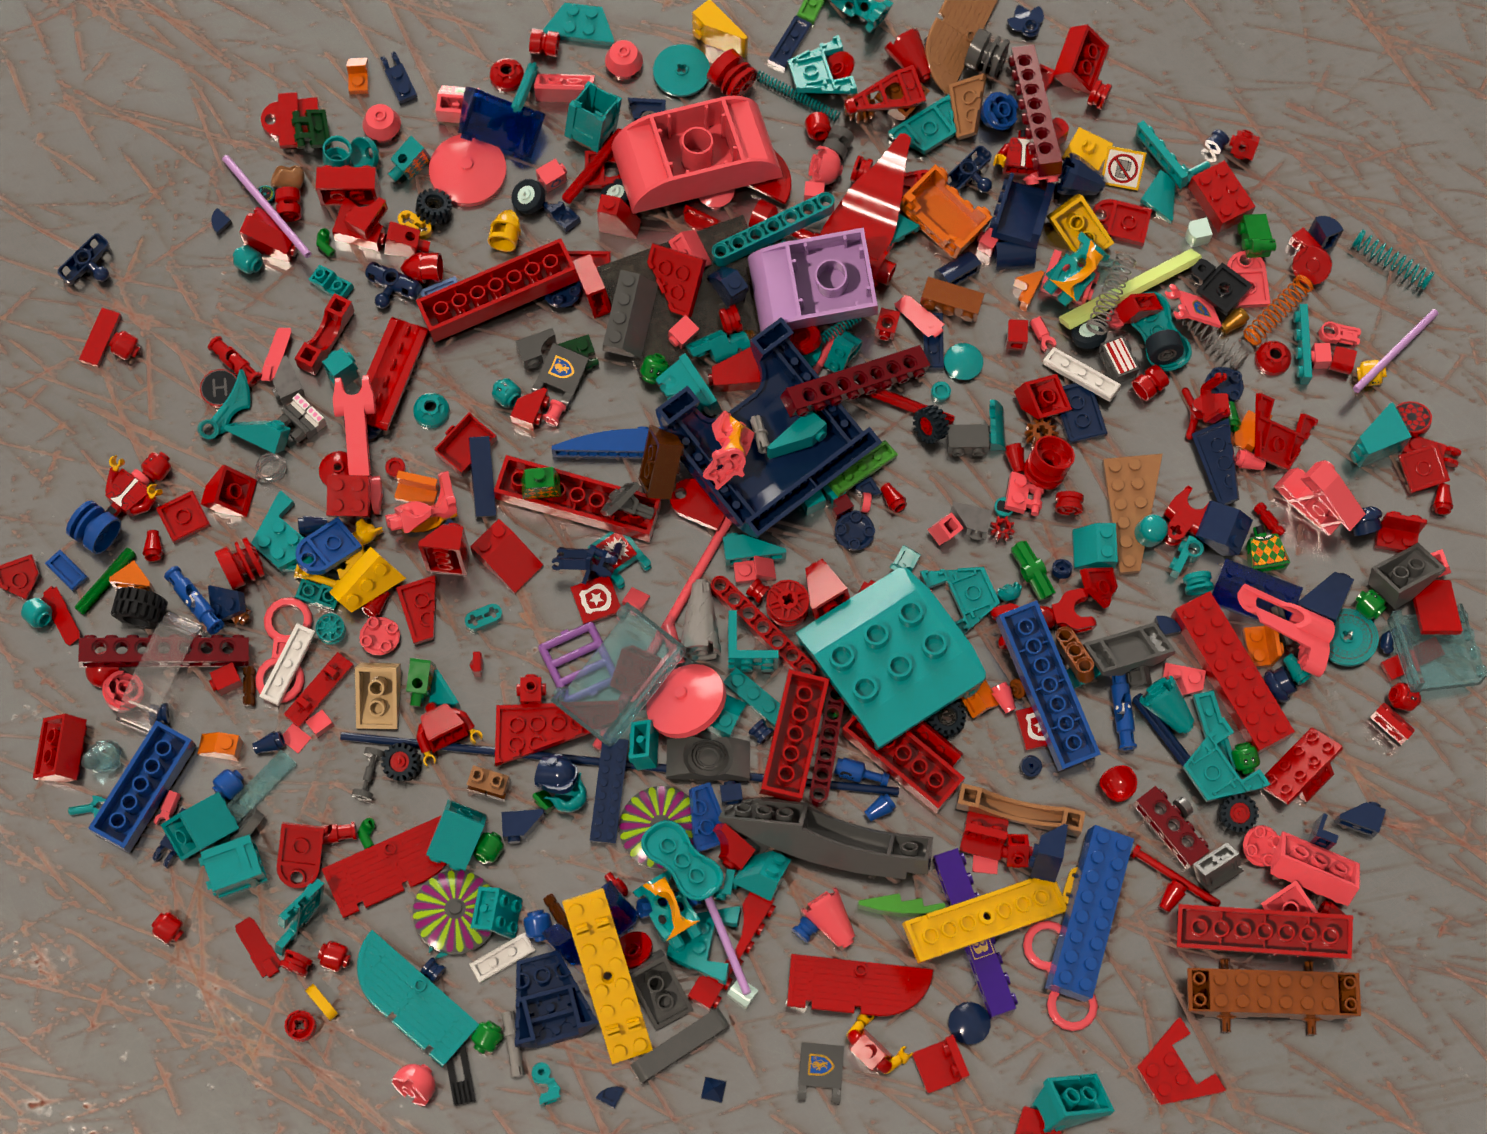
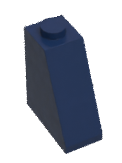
M722 266L707 276L727 308L745 299L748 285L738 270Z
M1334 572L1299 600L1297 605L1331 620L1335 626L1352 589L1354 579L1345 573Z

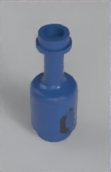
M846 757L843 759L838 758L834 774L839 775L838 777L859 783L863 778L880 782V786H887L890 776L886 772L880 774L866 770L865 763Z

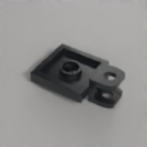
M1199 259L1191 268V278L1200 286L1196 293L1226 316L1253 288L1251 283L1223 262L1216 268L1209 261ZM1228 286L1229 292L1222 293L1220 287Z

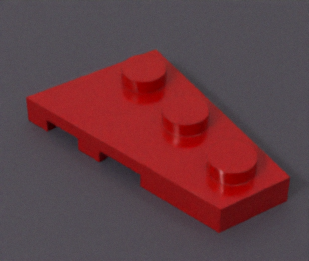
M435 575L396 587L414 645L434 639Z

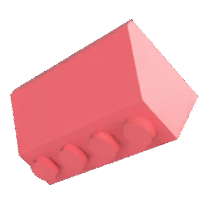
M1282 831L1271 860L1270 874L1291 883L1297 881L1301 887L1317 895H1322L1336 903L1349 906L1360 888V863Z

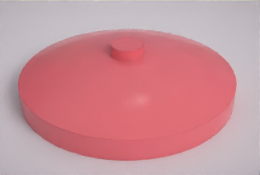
M459 134L445 140L436 148L429 163V176L434 190L439 189L440 193L443 190L445 195L448 194L450 196L451 204L461 207L478 206L493 199L502 189L507 175L506 161L501 149L490 139L477 134Z
M690 664L678 667L664 675L651 690L646 706L648 719L653 722L654 728L666 737L686 738L696 735L708 728L722 712L726 701V687L718 673L708 666Z

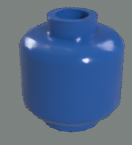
M224 769L214 778V787L212 789L215 793L219 792L224 799L232 800L243 790L242 780L244 778L236 769L233 772L229 769Z
M543 909L528 912L527 917L523 919L526 936L534 938L535 942L547 940V935L553 932L550 914L544 912Z

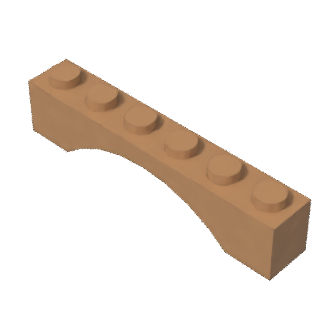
M963 783L960 787L956 809L972 811L1049 831L1067 824V835L1079 837L1082 832L1086 813L1067 807L1023 802L1001 796L981 787Z

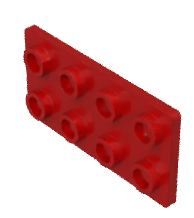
M1310 728L1265 774L1270 785L1263 789L1287 805L1298 795L1300 799L1307 803L1334 775L1330 762L1343 750L1342 745L1318 730Z

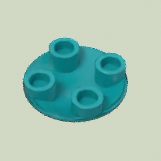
M959 343L947 350L944 357V366L951 378L969 380L978 377L981 372L983 356L975 346Z

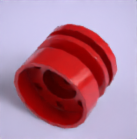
M729 49L721 54L711 65L707 73V79L716 88H721V92L726 96H743L752 87L758 76V71L751 67L748 62H744V58L734 49Z
M1056 436L1039 438L1024 464L1025 476L1033 485L1042 489L1052 490L1059 487L1074 463L1075 454L1073 448L1068 442Z
M247 537L242 539L246 548L241 549L238 542L234 543L235 553H232L227 546L215 551L216 557L233 590L245 585L244 575L248 574L252 581H255L256 579L252 573L254 570H257L260 578L265 576L259 554Z
M781 580L768 591L766 599L767 618L778 629L785 631L794 630L800 627L807 619L810 600L805 587L797 581ZM788 599L791 600V603L789 602L788 605L784 604Z

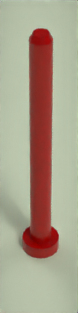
M1138 844L1130 853L1132 859L1137 857L1168 878L1182 884L1187 890L1209 904L1217 907L1220 906L1221 901L1141 851V846Z

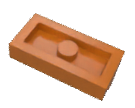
M1248 410L1241 422L1240 429L1235 432L1232 439L1233 445L1250 452L1255 447V413Z
M398 470L396 477L398 485L394 496L396 500L404 502L419 501L429 506L435 504L439 489L438 479Z
M986 680L973 696L966 699L964 697L961 698L972 718H977L988 709L999 705L993 697V691Z

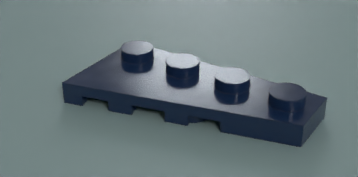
M1228 418L1192 433L1217 502L1224 505L1240 500L1231 422Z

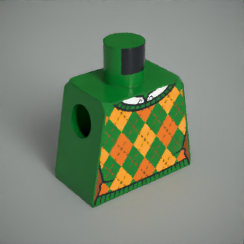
M553 467L524 470L521 479L523 500L561 497L560 476Z
M1264 525L1254 527L1255 537L1250 538L1246 544L1248 574L1254 575L1286 569L1290 564V559L1279 535L1276 533L1267 535Z
M410 658L406 692L412 694L410 706L422 707L424 696L430 697L433 673L436 667L430 660ZM419 682H422V686L420 688H417V684Z

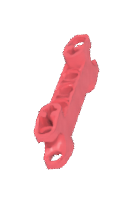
M369 375L363 376L361 390L354 395L345 393L342 379L335 378L333 409L335 417H344L349 475H369L371 477L372 510L375 515H381L382 480L381 476H371L366 417L367 414H376L375 396L371 387Z

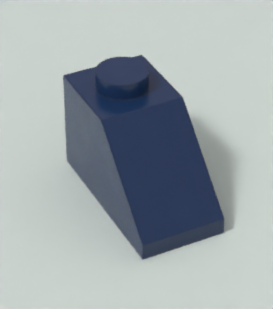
M1365 802L1341 813L1335 818L1334 823L1375 837L1380 831L1386 809L1381 808V805L1378 803Z
M544 809L501 812L504 841H508L509 844L520 843L521 840H525L545 818Z

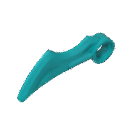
M243 369L239 370L230 395L212 419H205L199 423L197 431L200 437L213 439L217 435L226 432L224 427L229 425L232 416L242 409L250 408V390ZM209 423L213 426V433L211 435H206L203 432L205 424Z

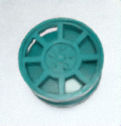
M1197 571L1185 575L1183 583L1186 584V595H1201L1212 591L1214 585L1210 581L1212 579L1211 572Z
M328 613L321 616L316 622V633L324 644L337 645L344 640L346 627L340 616Z

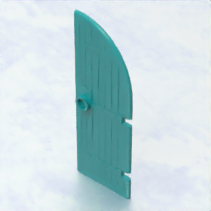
M373 930L368 933L361 945L357 960V975L364 995L386 1018L393 1012L396 1017L392 1023L423 1051L430 1045L433 1050L429 1053V1056L443 1067L476 1030L479 1024Z

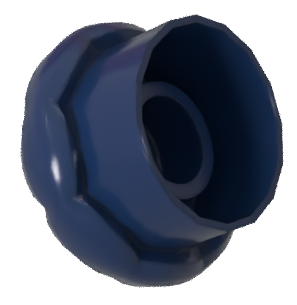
M1372 506L1362 508L1365 515L1353 528L1354 536L1366 535L1381 529L1380 518L1383 515L1382 511Z
M1281 666L1275 671L1269 669L1265 672L1264 681L1274 698L1279 702H1288L1290 700L1289 696L1295 693L1297 688L1286 668Z

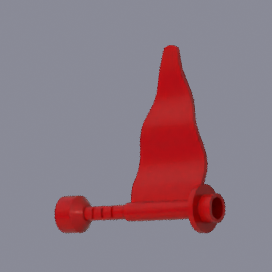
M901 133L877 163L855 181L825 223L820 234L812 233L802 228L790 234V236L804 239L864 228L874 288L879 282L888 285L897 267L896 263L889 261L890 252L887 250L893 240L898 223L906 162L911 144L910 136ZM760 199L751 214L748 226L751 227L778 214L776 205Z

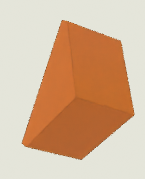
M132 561L109 578V582L113 587H135L154 592V587L135 561Z

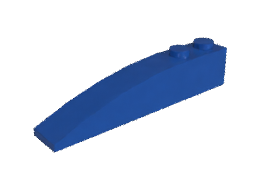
M641 426L637 429L609 430L572 438L552 445V456L643 458L649 428Z

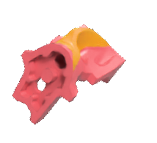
M723 411L712 423V432L722 448L712 453L713 460L703 472L705 479L714 481L715 489L717 490L733 476L743 477L745 475L743 468L755 434L743 422L733 418L727 411ZM718 465H723L720 470H717Z
M445 471L438 474L440 494L434 505L429 506L419 501H411L394 508L395 513L385 515L387 527L391 531L401 529L404 533L424 532L440 526L443 521L449 518H456V499L453 495L449 472Z

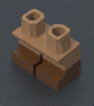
M473 765L466 785H468V791L486 795L487 792L489 797L506 801L512 781L508 775Z

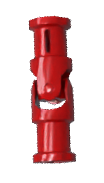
M216 336L210 341L207 347L208 350L214 351L225 365L234 370L237 376L239 370L243 369L249 387H253L259 382L262 374L256 372L250 366V363L242 358L233 347L225 344L221 336Z
M355 822L345 825L330 824L321 826L325 827L323 844L338 843L340 840L351 838L357 840Z

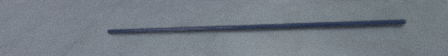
M341 732L340 740L384 745L404 743L414 748H420L417 739ZM451 743L440 749L495 756V747ZM536 752L522 758L541 760L544 756L558 753ZM561 754L568 757L574 764L599 766L600 758ZM627 760L626 769L637 770L635 766ZM657 763V768L645 769V771L666 773V764ZM750 773V781L762 782L764 774ZM807 778L805 787H811L812 779ZM831 781L830 789L875 794L887 793L888 795L899 796V787Z

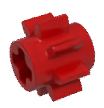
M997 516L996 523L991 522L990 527L993 528L990 535H995L997 541L1005 539L1007 542L1009 539L1008 534L1014 535L1015 531L1010 529L1014 526V522L1010 523L1008 516L1005 519H1000ZM1001 526L1005 527L1004 531L1000 530Z

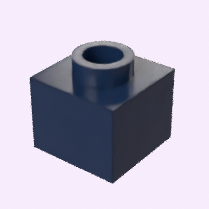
M727 781L724 782V785H720L722 806L741 804L743 800L741 783Z

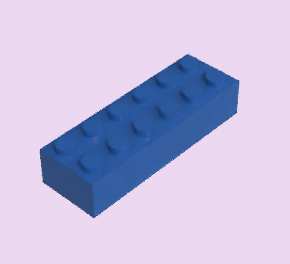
M156 720L88 829L93 834L130 853L166 796L167 791L171 788L196 748L193 740Z

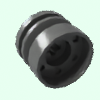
M979 28L966 54L964 66L977 70L982 63L984 64L982 73L986 74L991 67L989 76L995 78L1006 61L1010 40L1004 39L1001 46H999L1001 42L1000 36H997L992 43L990 42L992 33Z

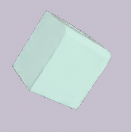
M1207 217L1190 221L1185 233V240L1191 247L1205 245L1210 242L1213 234Z
M736 980L728 991L727 996L747 1010L758 995L759 990L748 983L751 993L743 995Z

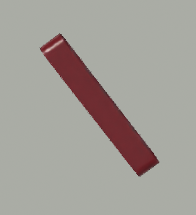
M830 681L809 794V801L815 807L824 806L828 800L844 708L842 698L839 700L831 698L830 695L837 693ZM829 713H835L837 714L838 718L835 720H831L827 717V715ZM831 732L835 737L828 740L824 737V734ZM828 752L831 758L825 760L820 754ZM825 772L828 777L826 779H819L817 773ZM815 792H822L824 798L818 800L814 798L813 794Z

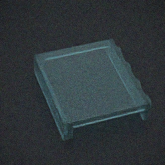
M1462 603L1457 606L1463 630L1461 635H1421L1416 614L1402 615L1401 610L1393 611L1388 618L1387 623L1411 693L1480 685L1486 678L1487 669L1482 663L1481 652L1476 645L1474 631L1470 628L1468 613L1464 610Z

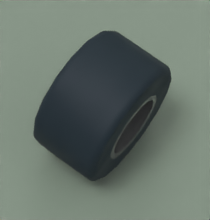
M1175 330L1158 331L1149 336L1145 343L1149 359L1156 365L1172 363L1178 360L1184 353L1181 337Z

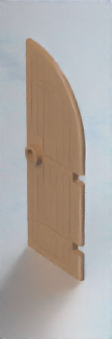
M945 0L938 14L943 19L935 18L926 39L925 53L932 78L947 95H950L949 84L958 81L965 67L966 54L979 28H984L997 0Z

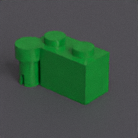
M1266 214L1243 215L1241 222L1238 223V234L1242 237L1241 244L1242 249L1245 250L1246 257H1270L1271 252L1276 250V240L1272 238Z

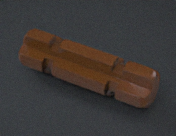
M245 666L243 668V675L245 676L243 678V694L245 695L243 696L244 706H254L255 679L253 676H255L254 666Z
M551 893L544 897L543 900L546 906L550 907L549 910L557 923H560L559 926L564 933L570 931L566 914L560 904L557 903L555 896Z

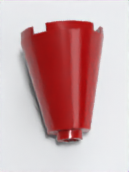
M917 28L900 34L896 37L897 40L894 41V44L890 41L885 46V51L901 68L914 65L920 83L923 84L931 78V70Z

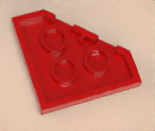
M652 243L647 263L649 268L653 270L657 278L656 282L669 303L670 311L692 317L707 260Z

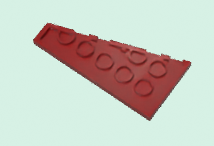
M620 701L496 705L495 765L499 766L621 723Z

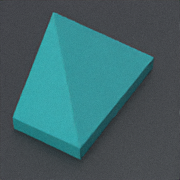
M434 670L429 703L434 702L437 706L448 704L450 708H461L439 670Z

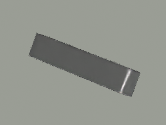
M717 1008L633 1062L630 1067L641 1084H644L723 1033L730 1025L720 1009Z

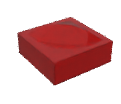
M473 652V659L469 665L474 677L483 676V657L480 652Z

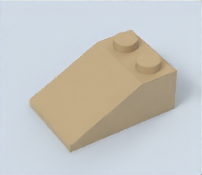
M359 663L355 667L356 729H398L401 663Z

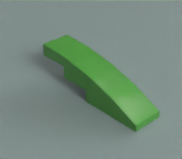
M900 893L859 900L857 903L858 909L897 917H921L946 908L945 903L924 906L922 898L901 902Z

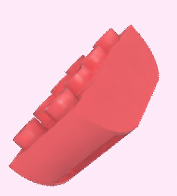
M724 96L644 116L623 128L612 143V152L632 214L782 177V172L760 108L755 101L743 96Z

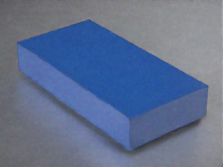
M61 550L45 562L46 566L73 592L89 579Z

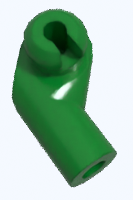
M322 228L317 234L316 246L331 258L336 251L329 245V230Z
M372 818L363 820L357 832L364 849L374 845L370 837L375 826V821Z

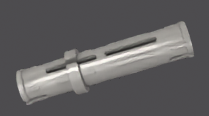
M515 1011L501 1013L504 1026L502 1034L506 1040L511 1078L521 1077L525 1074L520 1047H515Z

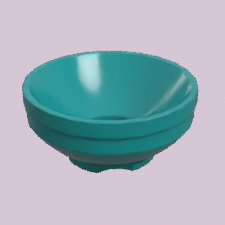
M368 137L353 139L351 142V163L353 166L362 167L368 165L376 167L379 160L377 145ZM369 148L372 149L373 158L369 156Z
M426 393L420 396L414 404V418L419 425L425 428H438L447 421L450 415L449 404L440 394ZM434 402L436 404L435 410H425L426 403Z

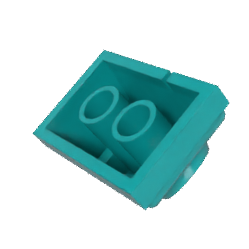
M686 353L681 355L678 361L656 378L661 391L669 397L667 400L688 386L700 400L697 408L701 413L717 416L723 412L717 399Z
M1097 1073L1047 1078L1043 1082L1042 1090L1032 1104L1033 1108L1038 1107L1044 1120L1045 1128L1043 1131L1045 1133L1051 1132L1054 1129L1055 1131H1062L1088 1121L1110 1116L1115 1111Z

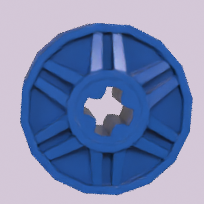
M86 501L71 516L66 527V534L78 543H83V546L95 555L101 554L111 546L119 534L121 520L110 512H105V509L98 506L94 501Z

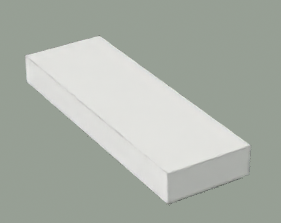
M524 932L469 965L479 983H482L536 951Z

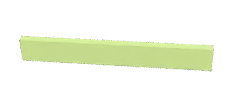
M1189 249L1125 282L1126 287L1120 288L1123 294L1118 295L1120 301L1114 302L1118 305L1130 294H1140L1194 266L1199 259H1202L1201 254L1193 249ZM1116 288L1112 289L1117 293H1121V291ZM1104 294L1101 295V299H1109ZM1106 294V295L1109 296L1110 298H1113V299L1118 300V298H1117L1116 296L1111 295V294ZM1099 296L1059 316L1060 323L1071 330L1090 320V314L1094 313L1093 308L1097 306L1096 301L1099 300ZM1103 300L1108 305L1116 306L1112 302ZM1098 301V305L1106 306L1101 301ZM1098 307L1095 308V312H1102ZM1100 307V308L1103 309L1104 311L1109 310V309H1107V308Z

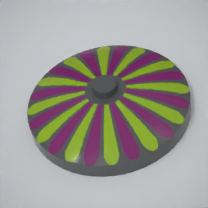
M667 786L651 787L637 793L626 804L619 823L621 842L628 855L638 864L654 870L667 869L650 860L642 850V836L652 825L663 820L674 821L685 829L693 845L690 797L678 789Z
M450 870L433 876L421 887L414 901L413 919L419 936L428 946L446 954H464L479 948L490 938L493 932L470 928L478 888L490 887L485 880L468 871Z

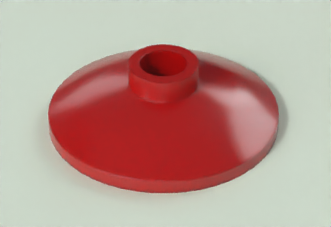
M840 51L827 59L834 80L851 75L855 62L850 53Z
M332 452L321 461L319 476L326 486L327 475H349L347 452ZM337 465L342 466L340 470H335V467Z
M634 931L619 938L628 969L641 965L649 958L653 944L646 933Z

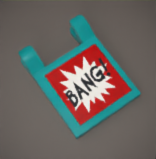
M610 531L592 543V545L610 552L613 551L616 543L620 542L623 545L617 563L612 565L615 569L612 577H610L617 588L621 589L625 586V583L619 572L637 560L645 571L651 569L652 566L651 561L643 554L631 537Z

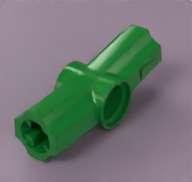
M1027 541L1016 543L1011 548V552L1020 565L1023 578L1027 583H1030L1039 602L1054 595L1056 592L1046 575L1047 570L1043 561L1035 556Z

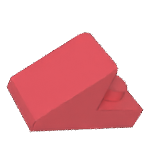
M754 556L752 561L733 563L736 584L751 583L757 578L761 581L776 580L774 559Z

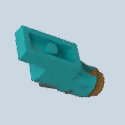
M746 329L727 337L726 333L719 330L685 346L692 357H701L706 354V351H709L711 358L716 363H720L751 347L750 340L756 335L752 329Z

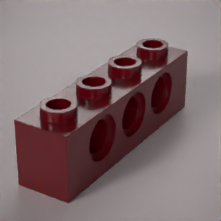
M1155 785L1137 799L1133 805L1188 870L1194 863L1209 853V846L1202 837L1199 838L1196 835L1193 825L1181 817V811L1178 807L1171 805L1167 800V794ZM1154 807H1162L1164 814L1156 813ZM1168 823H1175L1178 830L1172 831L1168 827ZM1182 839H1188L1191 842V847H1185L1182 844Z

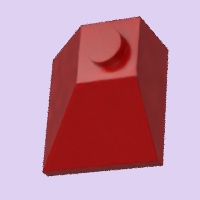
M1057 374L1024 382L1014 391L1021 409L1038 420L1072 410Z
M222 465L205 486L200 505L219 513L245 518L248 514L257 480L231 467Z

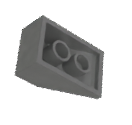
M1416 543L1372 567L1368 584L1394 609H1397L1415 598L1440 576L1446 568L1423 546Z
M662 949L652 953L641 965L628 969L634 990L655 1030L694 1010Z

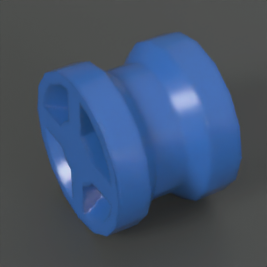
M804 916L800 919L798 926L792 928V931L806 943L811 940V935L819 930L814 923Z

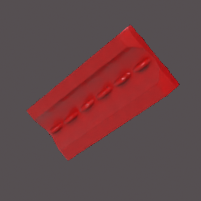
M390 318L366 374L370 377L376 403V414L366 415L367 425L388 431L429 333L428 328L411 324L398 318Z

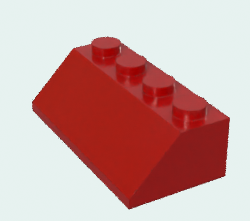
M457 523L442 524L419 541L418 546L427 571L467 576L470 549L463 526Z

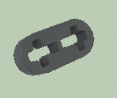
M257 808L250 810L238 825L239 829L231 834L230 840L251 835L262 821L264 814Z

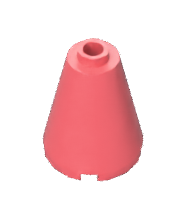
M833 887V893L824 892L807 904L809 906L807 910L803 907L801 912L837 947L842 946L846 948L854 942L852 938L855 937V933L837 887Z

